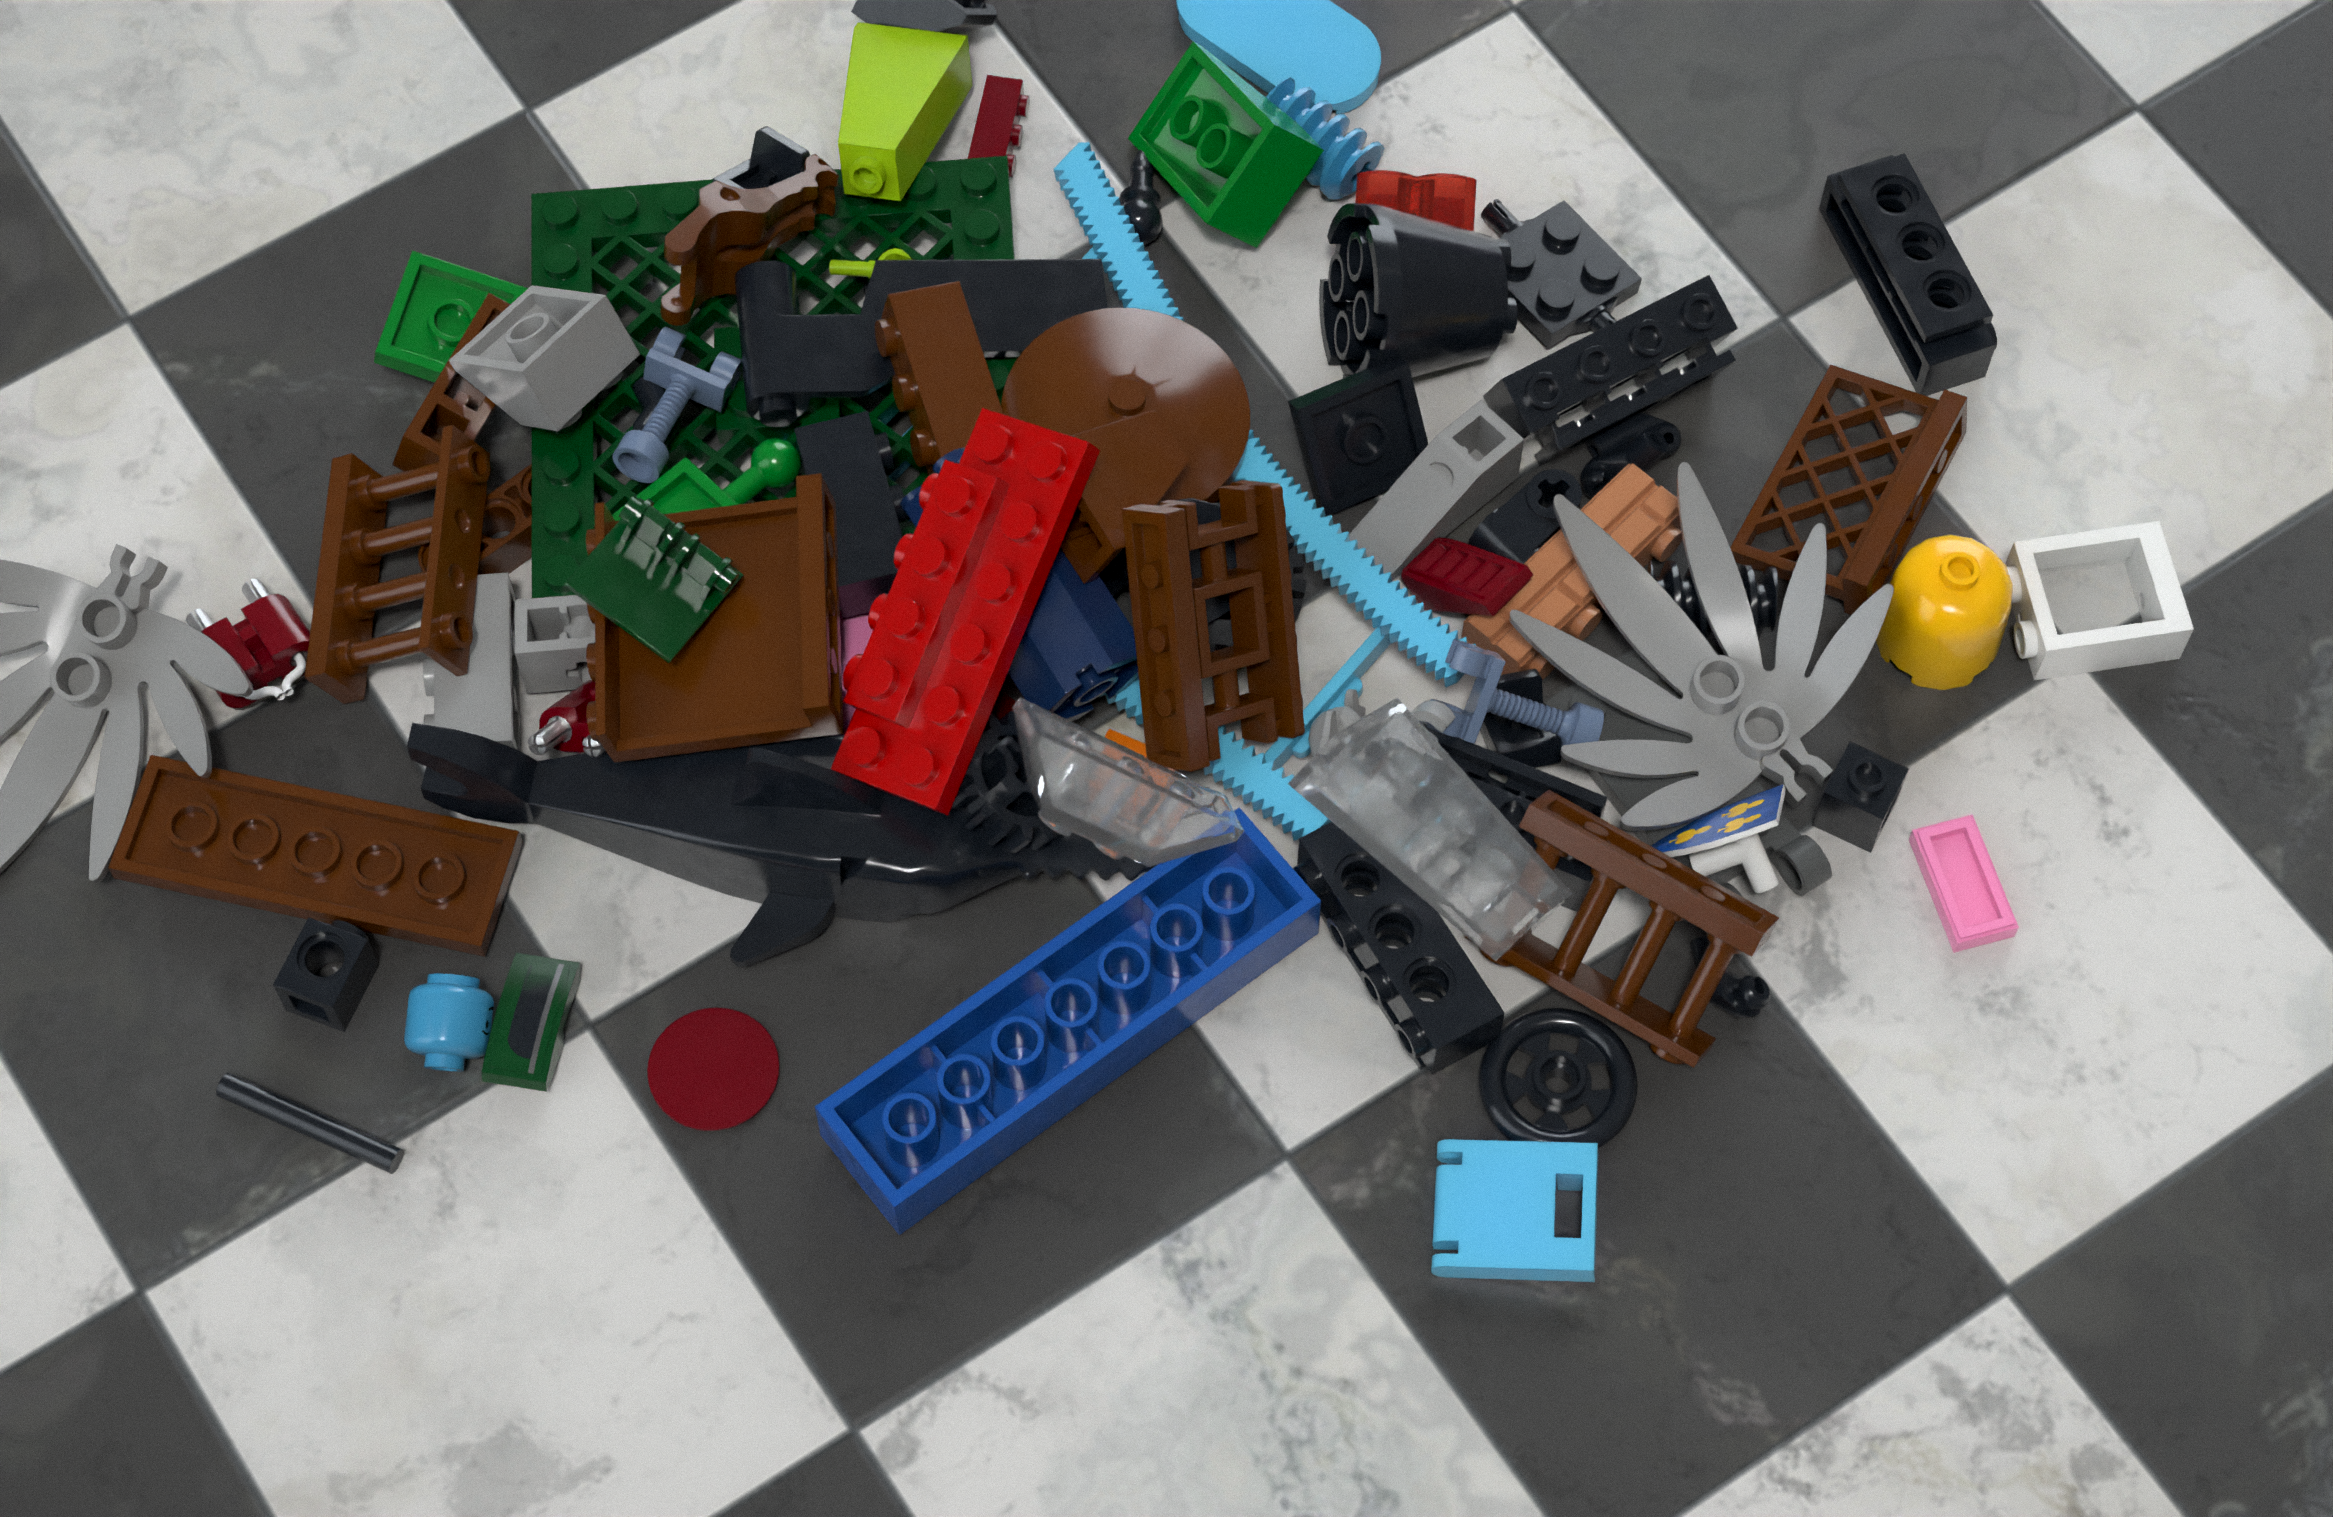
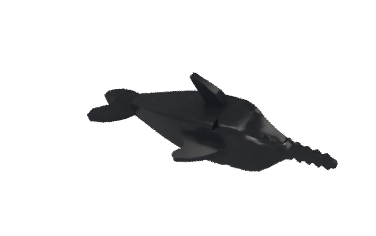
M412 723L407 742V749L411 760L426 766L421 785L424 799L442 808L476 819L503 823H536L688 882L726 895L762 904L731 948L730 958L737 967L750 966L808 943L825 930L832 917L892 922L909 918L915 914H932L946 910L1017 876L1030 881L1034 879L1036 874L1044 871L1054 881L1066 871H1070L1078 880H1083L1088 873L1094 871L1101 879L1107 881L1115 873L1121 872L1126 879L1133 881L1141 873L1148 872L1154 868L1159 862L1158 849L1153 845L1147 844L1139 832L1132 834L1124 840L1119 837L1117 830L1114 828L1108 829L1103 834L1097 836L1089 824L1077 830H1072L1069 827L1056 839L1050 840L1037 851H1033L1027 844L1017 853H1012L1008 848L1005 837L993 846L986 844L987 829L981 824L970 831L965 827L967 819L971 815L967 808L954 809L951 807L947 816L831 770V766L844 738L843 734L615 763L606 751L598 757H590L583 753L536 761L515 748L483 736L456 729Z

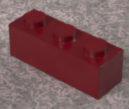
M987 75L967 158L1007 156L1009 177H1013L1016 165V155H1012L1014 147H1020L1023 126L1019 125L1020 118L1027 117L1030 97L1029 95H1024L1023 80Z

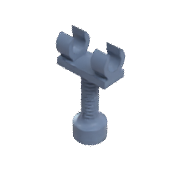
M664 327L660 331L653 348L646 355L643 379L651 381L666 390L642 431L631 430L625 433L613 453V461L616 467L624 475L642 483L656 481L669 459V451L663 443L688 400L691 399L721 412L727 398L732 394L741 376V372L737 370L742 364V359L721 351L717 355L710 372L704 371L681 361L685 348L681 347L687 336Z
M1453 639L1445 662L1450 663L1449 667L1475 676L1476 679L1464 710L1443 701L1430 700L1444 703L1452 710L1456 717L1442 734L1462 738L1464 741L1475 744L1487 712H1491L1492 714L1559 736L1561 748L1564 745L1599 740L1604 722L1602 709L1575 702L1569 711L1562 712L1560 709L1530 699L1527 700V698H1521V696H1515V694H1509V692H1503L1500 689L1497 690L1496 686L1506 661L1497 652ZM1425 722L1427 723L1426 727L1440 732L1432 724Z

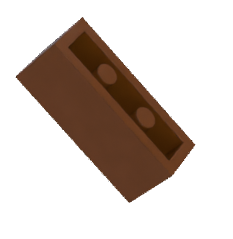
M960 281L888 294L881 319L875 321V338L880 354L883 357L890 356L896 374L892 379L896 405L901 412L908 411L914 429L910 433V444L915 463L918 467L926 466L929 476L934 473L932 467L941 457L955 449L966 448L982 408L1003 414Z

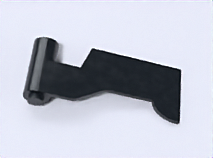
M1101 259L876 260L861 313L844 315H800L796 272L790 265L778 261H760L748 264L740 268L734 276L746 411L751 417L760 420L766 426L781 427L795 422L797 417L808 409L810 398L863 397L891 382L896 374L890 356L883 357L879 352L875 338V321L881 319L887 295L902 291L960 281L984 357H1019L1035 338L1055 324L1078 314L1108 308Z

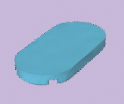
M1176 0L1178 19L1184 33L1192 41L1203 46L1220 61L1268 94L1280 82L1291 77L1295 80L1293 95L1303 87H1310L1316 93L1312 106L1320 101L1327 100L1331 103L1333 110H1336L1337 115L1356 109L1368 100L1376 89L1381 65V51L1377 39L1365 24L1330 0Z

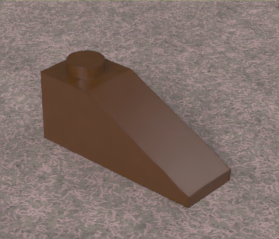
M488 293L449 360L511 304ZM449 360L402 437L392 463L393 466L402 471L439 462L443 427L454 425L477 443L497 408L494 402L457 373Z

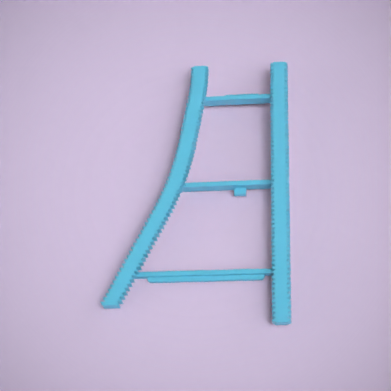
M1078 143L1053 170L1056 182H1059L1061 191H1064L1065 199L1069 200L1070 208L1074 210L1075 218H1078L1080 227H1083L1085 236H1088L1089 244L1093 245L1082 259H1101L1104 272L1108 274L1109 282H1112L1113 289L1117 291L1119 300H1122L1123 308L1152 310L1184 321V318L1179 315L1178 307L1174 305L1173 298H1170L1168 289H1165L1164 281L1160 279L1158 270H1155L1154 262L1150 261L1149 253L1144 249V243L1140 242L1139 234L1135 233L1134 225L1130 224L1129 215H1125L1124 206L1120 205L1119 197L1115 196L1114 187L1110 186L1109 178H1106L1104 169H1101L1100 161L1096 160L1095 152L1091 151L1090 143ZM911 426V427L902 435V437H903L913 426ZM1249 430L1247 451L1234 482L1248 480L1278 483L1281 485L1286 512V530L1289 531L1295 540L1294 546L1296 545L1297 554L1305 553L1306 563L1313 561L1314 571L1321 570L1323 579L1330 578L1331 587L1338 586L1339 595L1346 594L1348 604L1355 602L1356 612L1363 611L1364 620L1372 619V627L1376 628L1303 710L1304 735L1296 738L1279 737L1278 741H1275L1265 754L1260 753L1256 755L1254 745L1246 748L1244 738L1236 741L1234 731L1226 733L1225 725L1218 726L1221 758L1210 761V766L1203 768L1204 775L1212 773L1215 783L1222 780L1225 790L1232 787L1234 797L1242 794L1244 804L1252 802L1254 812L1262 809L1264 819L1272 816L1273 826L1282 823L1283 833L1292 831L1293 840L1296 841L1332 822L1335 816L1333 803L1325 806L1323 796L1315 799L1314 789L1305 792L1304 782L1295 784L1294 775L1285 777L1284 767H1282L1292 755L1297 758H1304L1310 754L1308 738L1312 722L1322 712L1344 706L1345 694L1348 689L1357 690L1359 698L1363 693L1360 678L1388 646L1397 641L1398 651L1407 649L1408 659L1416 656V665L1425 664L1426 673L1434 671L1436 681L1444 678L1445 687L1457 683L1465 673L1449 667L1450 663L1445 662L1453 639L1467 642V637L1458 639L1457 630L1450 632L1448 623L1441 626L1440 616L1433 618L1431 609L1424 611L1423 602L1416 604L1415 595L1408 597V589H1400L1399 580L1392 582L1391 572L1384 574L1383 565H1375L1374 556L1367 557L1366 548L1358 549L1357 539L1350 541L1349 532L1342 533L1340 523L1333 525L1332 515L1325 517L1324 507L1317 508L1316 500H1309L1308 492L1302 493L1300 484L1294 485L1293 476L1287 478L1286 469H1280L1279 461L1274 462L1273 454H1267L1266 446H1261L1259 437L1254 438L1253 430ZM904 461L889 478L895 482L911 464ZM1120 553L1108 564V566L1101 573H1103L1105 570H1107L1109 567H1111L1113 564H1115L1122 558ZM1139 676L1125 690L1109 699L1105 692L1099 696L1106 695L1108 704L1115 702L1118 711L1125 709L1127 718L1135 716L1137 725L1143 723Z

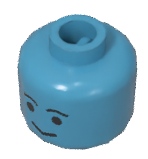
M428 974L427 983L415 986L410 991L404 1041L408 1050L425 1056L424 1068L463 1072L465 1059H478L485 1055L492 1026L494 1000L490 993L479 989L480 979L455 974Z

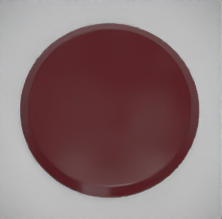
M716 1007L690 1012L671 1023L653 1045L647 1067V1078L651 1094L659 1108L675 1122L701 1131L730 1129L754 1117L770 1100L779 1077L778 1052L767 1030L747 1014L733 1009Z

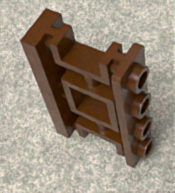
M1240 480L1232 482L1230 485L1219 487L1221 520L1198 525L1196 503L1167 500L1160 502V506L1139 504L1122 509L1147 764L1188 772L1210 766V761L1221 758L1218 726L1241 720L1242 738L1245 740L1272 743L1278 741V736L1296 738L1304 735L1303 698L1300 685L1297 635L1291 587L1292 577L1287 544L1286 512L1283 489L1278 483ZM1234 539L1237 568L1227 570L1225 541ZM1199 548L1202 577L1192 579L1189 550ZM1228 593L1233 646L1210 652L1205 599ZM1246 666L1249 693L1239 695L1237 669ZM1212 676L1214 703L1204 706L1202 679Z

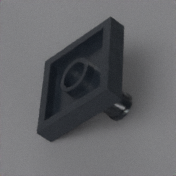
M1403 358L1369 367L1288 401L1312 495L1316 500L1317 508L1324 507L1325 517L1388 491L1428 445L1410 366Z

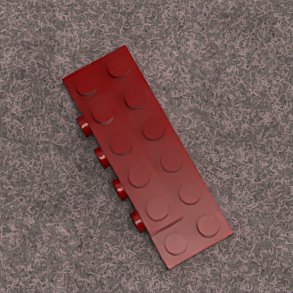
M982 408L959 464L944 460L939 474L933 473L923 482L919 493V503L923 513L914 534L908 533L904 535L895 548L894 565L898 572L888 594L879 595L871 605L868 623L873 631L863 655L857 654L853 656L845 667L843 686L847 693L843 702L856 709L831 766V770L948 816L1100 453L1097 447L1088 441Z

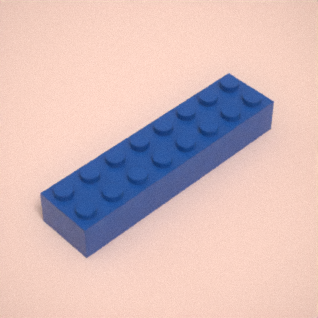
M1239 807L814 1106L820 1135L898 1235H901L1319 933L1321 900Z

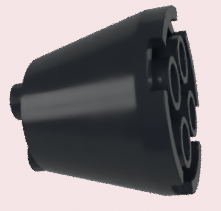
M1345 204L1334 216L1327 238L1329 244H1336V248L1330 261L1328 279H1320L1319 307L1321 333L1328 365H1340L1344 373L1343 378L1369 367L1388 363L1399 358H1403L1409 363L1413 378L1490 357L1497 350L1503 334L1514 333L1517 325L1518 309L1515 299L1508 297L1507 274L1511 266V248L1507 240L1494 239L1485 234L1377 204Z

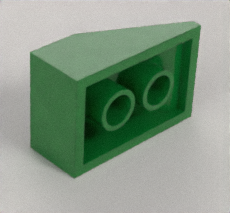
M1194 41L1128 137L1138 150L1144 152L1148 161L1206 224L1255 248L1258 247L1269 229L1276 223L1280 213L1302 181L1309 175L1314 164L1324 151L1295 120L1203 46Z

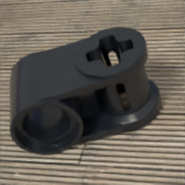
M1550 469L1538 473L1510 500L1491 512L1478 525L1468 544L1524 564L1561 529L1553 509L1554 497L1561 494L1577 508H1580L1582 491L1579 482L1573 475L1564 470Z

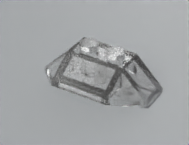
M1019 698L1012 707L1027 781L1040 809L1038 811L1039 817L1053 831L1064 836H1070L1073 832L1092 841L1100 851L1111 858L1121 860L1125 856L1147 867L1236 842L1245 832L1225 794L1192 781L1171 768H1166L1152 762L1147 757L1023 698Z

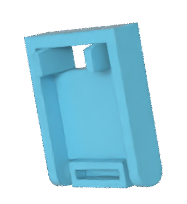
M1440 1140L1437 1143V1159L1447 1164L1439 1165L1436 1168L1432 1246L1433 1249L1458 1250V1254L1440 1253L1433 1255L1431 1262L1432 1274L1445 1278L1595 1282L1598 1143ZM1556 1180L1558 1190L1581 1191L1583 1189L1581 1238L1555 1237Z

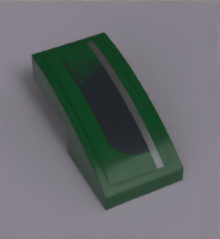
M516 952L491 1028L481 1071L482 1082L547 1092L564 1047L563 1026L581 981L580 962Z

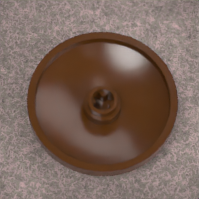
M1121 307L1105 308L1078 314L1055 324L1035 338L1015 361L1007 377L1001 400V408L1004 415L1069 436L1156 409L1189 459L1187 465L1156 506H1159L1160 502L1187 498H1195L1209 503L1217 502L1219 500L1218 488L1230 485L1235 480L1247 451L1250 430L1249 399L1244 382L1231 359L1218 344L1194 326L1170 315L1152 310Z

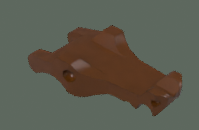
M813 154L806 158L804 172L769 187L740 189L720 181H715L699 189L698 207L665 236L664 257L669 263L681 266L680 283L662 296L661 318L668 324L675 326L687 324L691 320L694 311L703 301L722 294H736L734 276L740 268L754 262L769 261L775 250L783 243L796 238L801 231L814 230L815 215L825 213L833 216L836 206L834 187L838 186L839 178L837 172L822 158Z

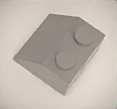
M532 285L456 353L449 362L457 373L520 425L559 431L576 422L582 415V408L600 391L615 385L622 378L623 370L640 353L606 295Z

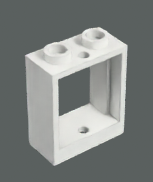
M2160 521L2013 542L2005 564L2013 584L2011 605L2016 618L2014 642L2019 657L2021 659H2028L2034 680L2180 659L2194 628ZM2125 563L2143 622L2057 635L2040 575Z

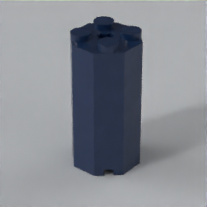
M965 448L955 449L941 457L932 467L934 473L939 474L944 460L959 464ZM922 486L908 493L900 502L902 509L909 516L915 528L923 513L919 503V493ZM1059 548L1008 671L1009 676L1037 720H1039L1044 731L1079 719L1094 709L1090 701L1099 697L1104 692L1110 699L1125 690L1138 677L1134 629L1100 576L1098 575L1092 582L1083 584L1061 548Z

